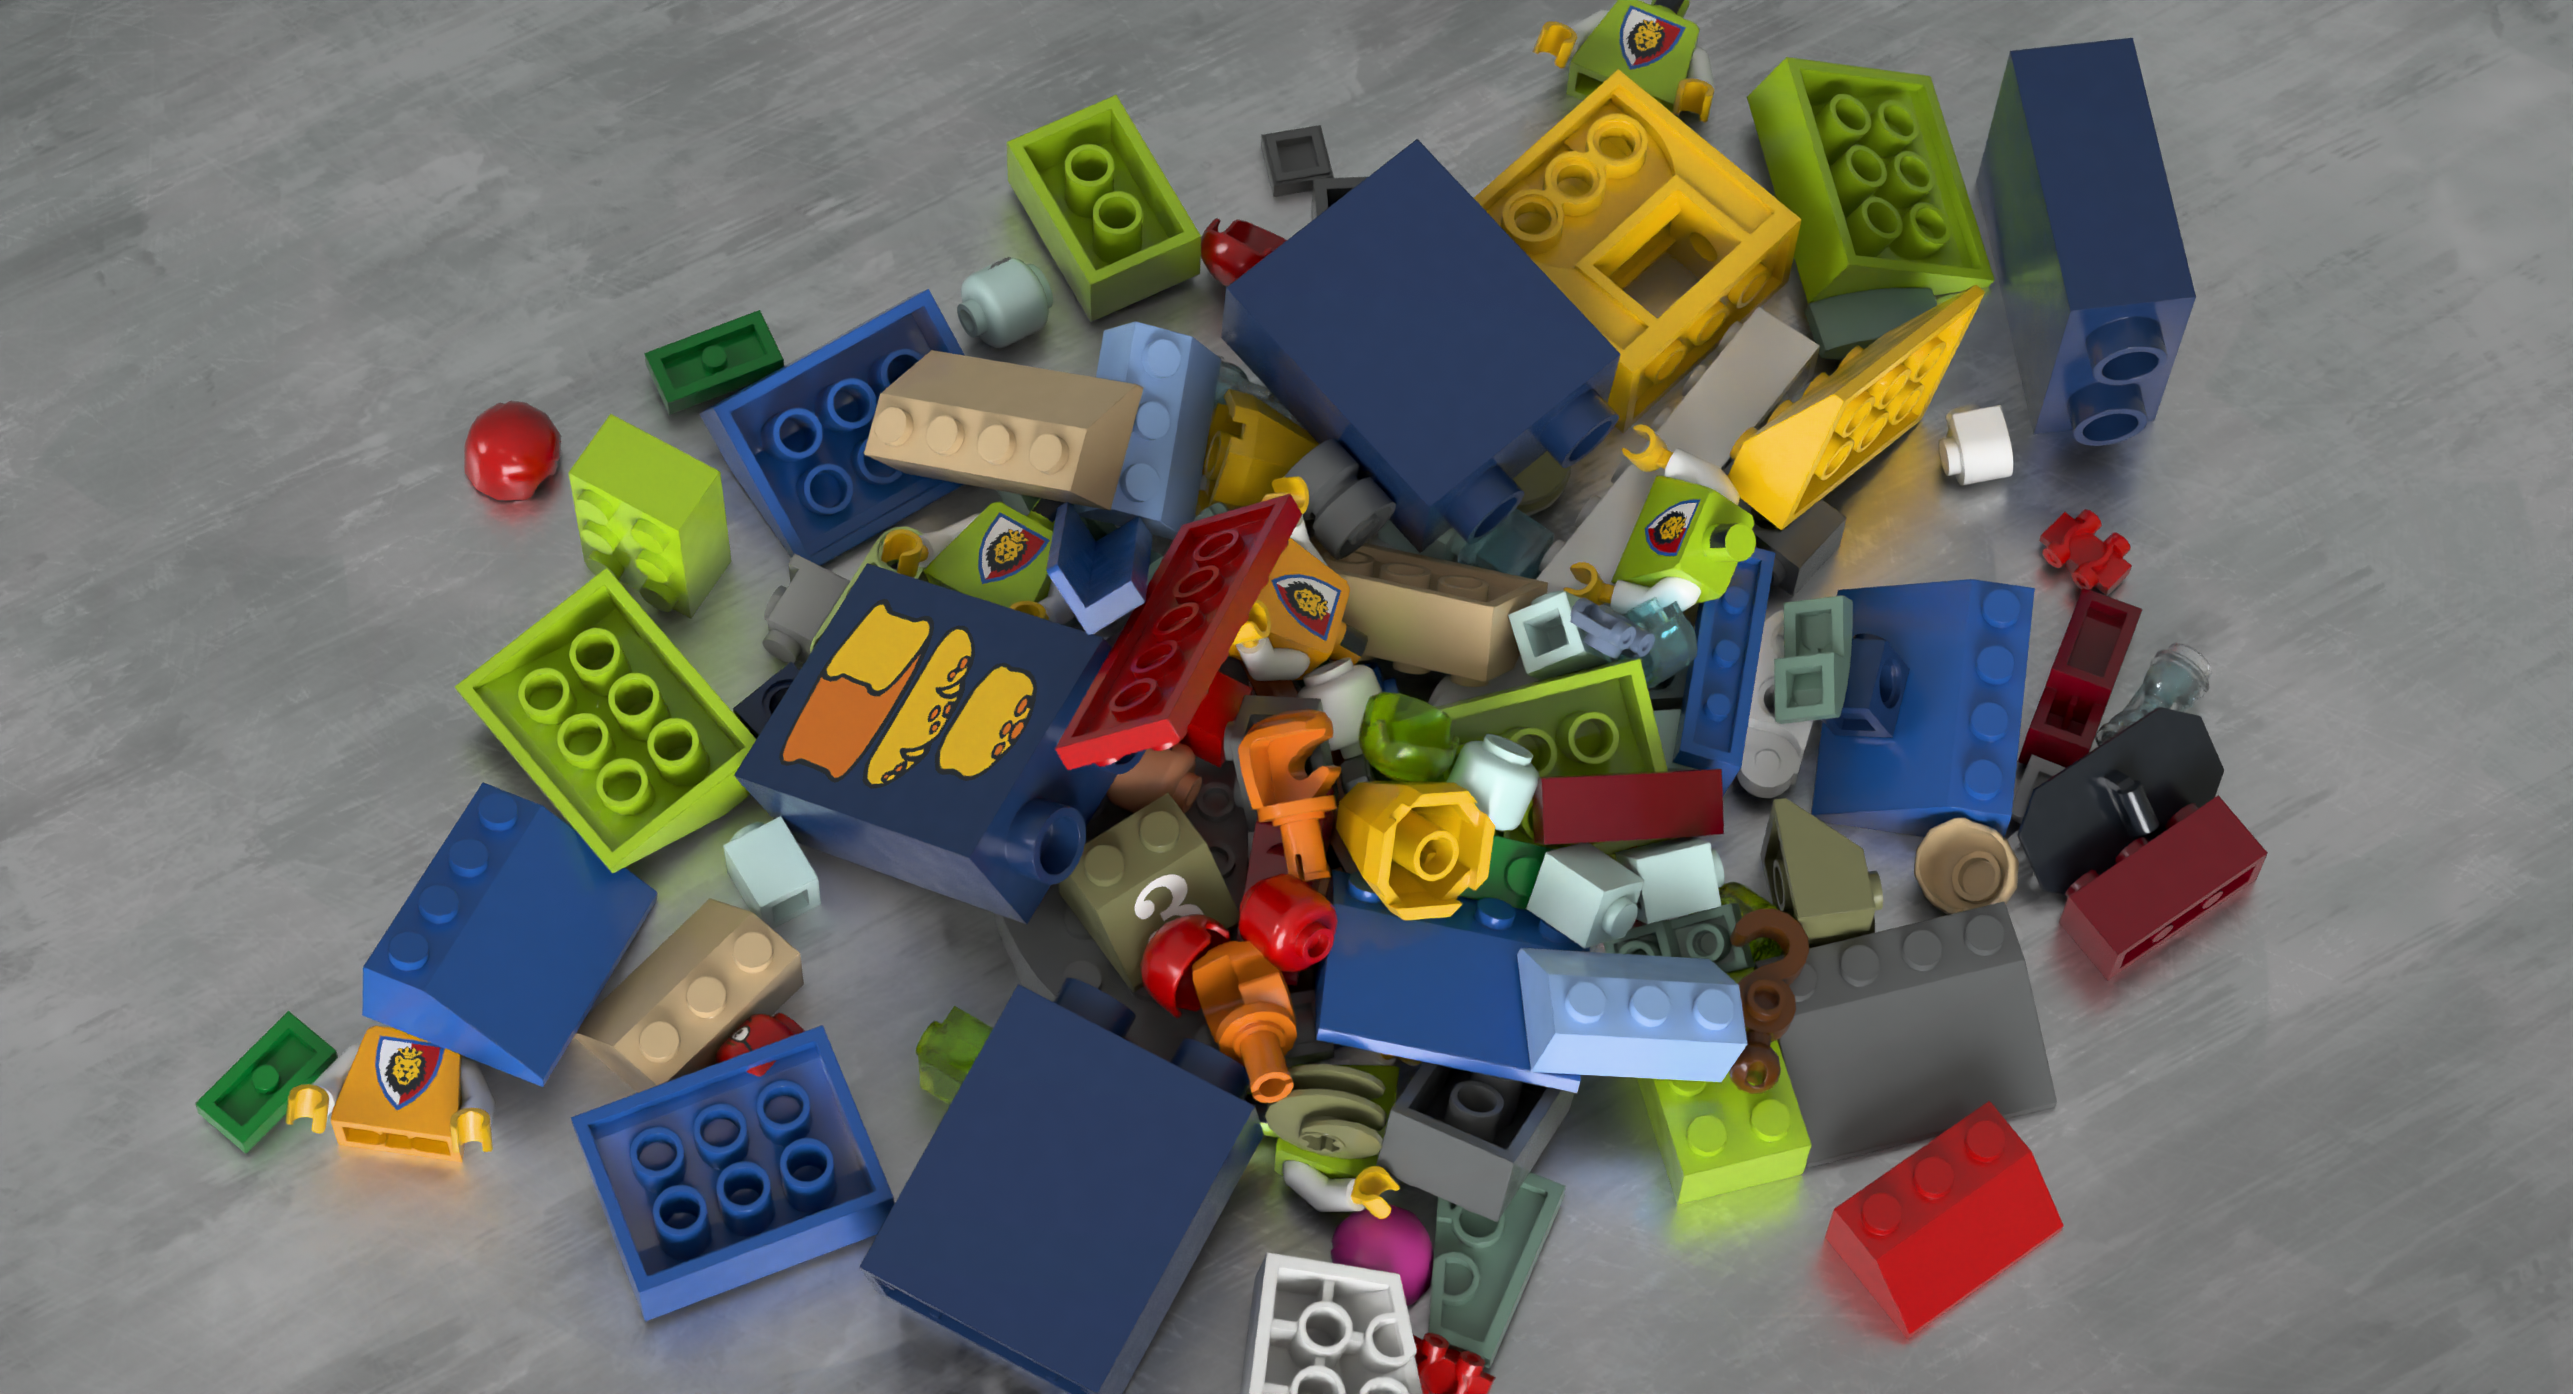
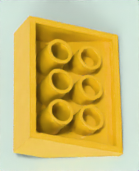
M1974 285L1885 333L1867 348L1863 349L1860 346H1856L1846 355L1837 371L1829 376L1825 372L1819 374L1809 384L1802 398L1795 403L1789 399L1781 403L1764 427L1760 430L1754 427L1747 429L1736 441L1729 454L1735 461L1730 469L1728 478L1738 491L1740 498L1780 530H1783L1920 422L1985 291Z

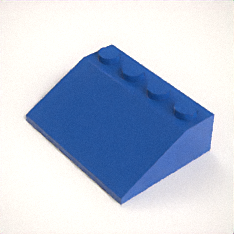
M929 289L910 296L699 413L728 467L791 558L794 554H797L821 566L964 485L905 474L864 455L881 392L931 350L965 356Z
M1965 579L1838 590L1837 596L1843 595L1853 601L1852 639L1857 634L1865 633L1887 640L1910 670L1893 738L1834 735L1822 721L1811 815L1823 823L1925 837L1929 830L1953 818L1965 817L1973 822L1994 828L2005 837L2012 816L2035 588Z
M483 782L363 966L362 1015L544 1087L656 903L658 892L625 867L612 874L576 830L544 806Z
M1332 870L1325 897L1334 905L1338 922L1334 943L1330 952L1324 959L1314 963L1316 1040L1577 1093L1581 1079L1579 1074L1531 1072L1517 954L1521 948L1590 952V947L1583 948L1532 912L1514 908L1507 902L1496 898L1476 900L1458 896L1456 899L1463 904L1451 917L1404 921L1389 911L1359 871L1350 874Z
M823 1025L571 1117L572 1125L622 1264L645 1322L877 1235L895 1204L889 1184ZM776 1061L760 1077L746 1072L753 1067Z

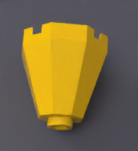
M1228 389L1224 395L1227 405L1218 403L1212 412L1202 475H1205L1207 479L1206 489H1199L1195 512L1196 517L1207 507L1219 502L1226 504L1230 511L1262 502L1266 494L1275 493L1272 487L1273 479L1283 478L1301 458L1320 444L1308 431L1254 395Z
M1411 781L1358 782L1339 801L1336 829L1359 872L1389 911L1404 921L1451 917L1463 904L1456 898L1467 887L1476 891L1488 878L1495 825L1486 813L1477 808L1474 804L1477 801L1470 792L1456 783Z

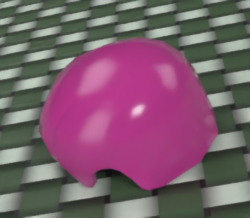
M1389 1204L1392 1208L1390 1214L1383 1219L1374 1217L1367 1208H1364L1362 1211H1353L1335 1229L1331 1240L1333 1248L1330 1251L1332 1263L1400 1274L1406 1305L1414 1304L1430 1287L1432 1280L1434 1254L1428 1231L1414 1213Z

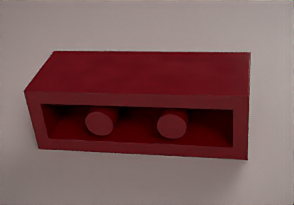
M2219 795L2200 808L2195 803L2185 806L2167 822L2165 832L2150 842L2145 836L2136 839L2119 853L2115 859L2116 865L2101 875L2096 870L2087 872L2077 879L2066 891L2065 895L2068 899L2059 923L2107 981L2257 880L2268 852Z

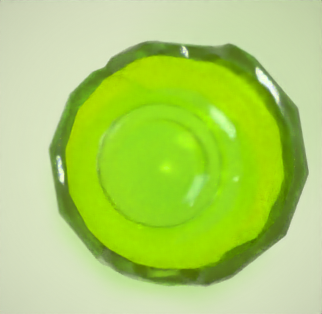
M1380 692L1369 697L1358 733L1361 751L1374 768L1387 778L1410 783L1434 781L1444 773L1454 762L1460 739L1454 735L1452 741H1450L1452 721L1446 712L1425 701L1404 694Z

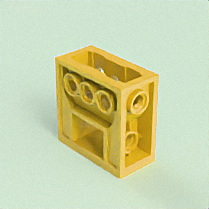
M1619 69L1474 197L1482 208L1621 354L1607 403L1619 415L1615 427L1623 434L1719 346L1723 336L1734 322L1739 321L1743 324L1758 306L1762 307L1788 283L1801 224L1800 217ZM1667 252L1695 275L1699 281L1657 319L1624 290Z

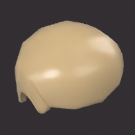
M1965 817L1953 818L1929 830L1916 849L1914 875L1924 896L1939 910L1950 915L2000 902L2007 904L2017 889L2019 861L2008 840L1997 830L1984 824L1973 822Z

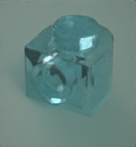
M1653 597L1622 614V616L1655 636V642L1650 652L1645 656L1636 658L1641 659L1648 688L1657 686L1693 663L1697 656L1696 634L1691 623L1685 618L1677 601L1661 607L1657 598ZM1620 654V656H1619V658L1617 659V661H1618V660H1621V659H1635V658H1629V657H1627V656H1624V655Z

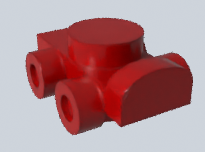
M2084 509L2075 519L2067 512H2064L2040 536L2039 541L2046 546L2042 551L2044 558L2050 565L2056 568H2061L2065 564L2073 582L2080 589L2086 588L2091 590L2095 586L2106 596L2109 595L2122 583L2132 568V565L2123 558L2131 550L2129 542L2116 532H2113L2104 542L2096 537L2094 534L2102 527V523L2098 516L2088 509Z
M1426 1333L1423 1339L1413 1335L1417 1351L1415 1361L1423 1394H1429L1430 1391L1435 1394H1489L1496 1377L1483 1371L1485 1361L1481 1356L1469 1351L1460 1353L1457 1350L1448 1349L1449 1342L1444 1337L1435 1333Z

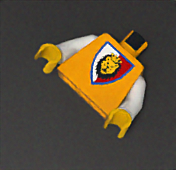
M1301 477L1275 478L1272 481L1275 493L1266 494L1262 501H1266L1291 493L1301 513L1304 514L1309 504L1308 487ZM1303 515L1288 540L1287 548L1281 553L1271 571L1267 585L1261 590L1250 610L1247 622L1241 627L1229 649L1228 656L1244 661L1249 674L1257 681L1302 680L1306 674L1311 673L1328 658L1336 661L1349 657L1353 665H1355L1367 646V635L1342 622L1350 594L1349 585L1345 579L1328 567L1309 540Z
M375 1025L366 1030L361 1043L350 1045L312 1085H299L290 1091L286 1123L293 1125V1121L297 1118L309 1117L313 1119L312 1132L321 1134L326 1129L327 1116L332 1112L330 1121L338 1145L462 1162L466 1142H482L483 1152L492 1151L491 1124L496 1102L480 1065L474 1060L398 1029Z

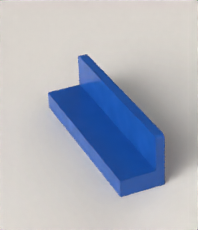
M1066 502L1057 508L1046 571L1089 636L1145 603L1153 536L1141 517L1138 516L1100 540L1095 541L1072 504Z
M1756 547L1749 559L1738 562L1726 592L1719 599L1702 602L1698 605L1672 763L1698 770L1722 769L1723 796L1742 766L1775 559L1774 552Z

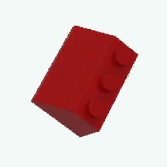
M1988 1101L1834 1208L1825 1238L1899 1330L1909 1339L2062 1231L2064 1225L2032 1151L1994 1105Z

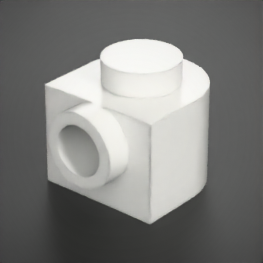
M1968 404L1957 407L1946 414L1948 431L1946 438L1939 441V452L1942 467L1947 476L1955 474L1961 486L2012 476V447L2001 405L1981 408V406L1976 404Z

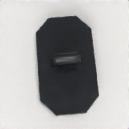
M2157 707L2033 789L2017 836L2042 890L2065 895L2068 888L2087 872L2096 870L2101 875L2116 865L2115 859L2119 853L2136 839L2145 836L2150 842L2165 832L2167 822L2185 806L2195 803L2200 808L2215 798L2224 768L2201 716Z

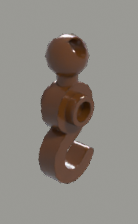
M1757 909L1745 914L1736 923L1730 936L1731 943L1736 947H1743L1759 937L1775 940L1784 951L1783 959L1759 967L1742 978L1738 983L1747 1046L1729 1070L1730 1080L1739 1090L1750 1094H1762L1778 1082L1781 1073L1779 1056L1770 1047V1044L1780 1039L1787 1032L1796 1012V999L1789 985L1800 975L1809 954L1808 936L1802 925L1791 915L1777 909Z

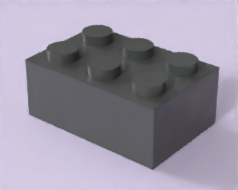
M1423 1062L1390 1111L1376 1166L1384 1168L1392 1177L1410 1186L1420 1188L1459 1205L1470 1212L1498 1222L1569 1112L1575 1092Z

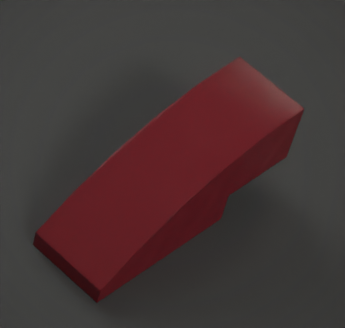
M2086 588L2082 589L2017 762L2027 765L2031 756L2034 755L2066 768L2090 752L2143 610L2142 608Z
M1722 769L1539 777L1538 786L1532 797L1534 843L1537 844L1628 841L1724 834Z

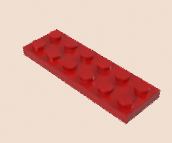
M1291 493L1183 524L1180 527L1147 586L1145 603L1133 610L1055 748L1067 770L1093 763L1097 766H1107L1127 754L1149 748L1153 751H1163L1176 745L1185 737L1189 723L1200 703L1206 698L1209 686L1221 664L1227 659L1230 647L1241 627L1247 622L1250 610L1261 590L1267 585L1271 571L1281 553L1287 548L1288 540L1302 516Z

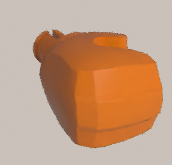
M1313 709L1287 711L1269 716L1253 724L1238 747L1242 776L1252 809L1257 810L1259 822L1272 821L1273 827L1280 826L1288 874L1301 878L1305 882L1331 877L1330 871L1327 868L1319 819L1325 818L1324 812L1337 809L1335 795H1325L1341 774L1340 766L1330 765L1321 766L1309 776L1306 774L1304 767L1307 758L1316 747L1333 737L1332 720L1325 712Z
M1231 941L1220 944L1208 950L1207 954L1192 965L1193 982L1209 1030L1218 1044L1220 1052L1246 1068L1250 1081V1090L1254 1099L1262 1103L1280 1101L1291 1093L1294 1086L1284 1056L1293 1048L1297 1038V1019L1282 971L1268 962L1262 953L1249 941Z

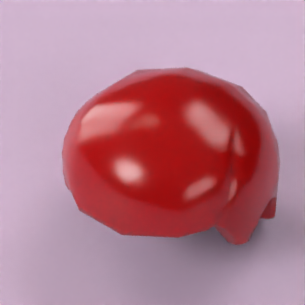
M1216 218L1209 224L1201 237V259L1213 278L1228 287L1287 240L1259 226L1238 219L1233 221L1224 232L1220 233L1218 232L1220 219Z
M517 401L500 402L480 414L469 429L464 446L465 474L476 490L496 500H525L531 498L538 485L549 475L554 476L556 473L557 462L560 460L561 434L546 413L530 404Z
M1200 914L1186 915L1165 923L1146 945L1140 969L1146 991L1159 1005L1177 1019L1182 1014L1177 1008L1194 1012L1199 1011L1201 1005L1193 982L1192 965L1207 954L1208 950L1220 944L1231 942L1229 931L1217 920Z

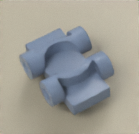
M1581 598L1572 607L1570 622L1588 632L1583 641L1605 655L1618 659L1620 654L1636 659L1647 655L1654 645L1655 636L1651 632L1606 605L1598 606L1587 598Z

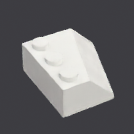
M1267 1252L1254 1280L1240 1394H1423L1415 1361L1417 1351L1400 1274Z

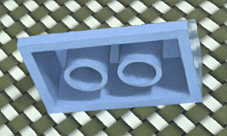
M1136 321L1104 330L1096 378L1138 384L1143 387V392L1111 510L1074 504V509L1079 516L1113 523L1117 526H1122L1139 516L1151 534L1173 540L1183 524L1194 522L1221 358L1194 337Z
M1521 948L1517 954L1531 1072L1722 1082L1747 1046L1739 985L1710 959Z

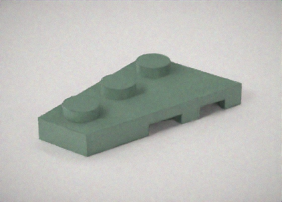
M1529 1172L1498 1222L1470 1212L1459 1205L1438 1197L1428 1333H1435L1444 1337L1449 1342L1448 1349H1454L1460 1353L1469 1351L1478 1354L1485 1361L1484 1367L1490 1369L1564 1199L1565 1185Z

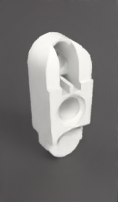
M1784 610L1775 612L1764 622L1742 766L1737 773L1741 786L1748 793L1762 798H1772L1781 795L1789 788L1790 784L1795 785L1815 721L1779 724L1775 722V715L1766 708L1775 705L1774 659L1784 658Z

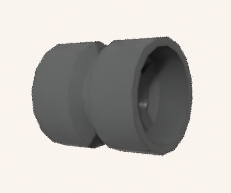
M1333 438L1312 449L1284 477L1297 476L1306 482L1309 492V504L1307 510L1302 514L1304 521L1314 519L1312 528L1315 530V538L1336 560L1352 554L1368 542L1389 520L1395 511L1396 503L1371 477L1357 478L1360 469L1359 463Z

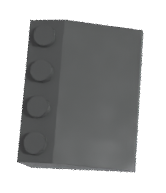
M2005 902L1810 948L1800 975L1789 985L1796 999V1012L1787 1032L1777 1042L1811 1142V1149L1805 1166L1806 1169L1939 1136L1988 1101L1994 1105L2004 1119L2053 1108L2057 1104L2025 958ZM1784 955L1756 961L1754 971L1761 966L1783 959Z

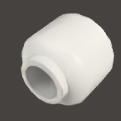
M1348 657L1323 665L1303 677L1306 686L1300 690L1296 698L1321 699L1323 712L1332 720L1333 737L1328 739L1331 751L1340 749L1343 758L1348 759L1363 754L1379 745L1376 734L1383 730V722L1391 718V712L1375 673L1371 668L1365 665H1353L1351 658Z

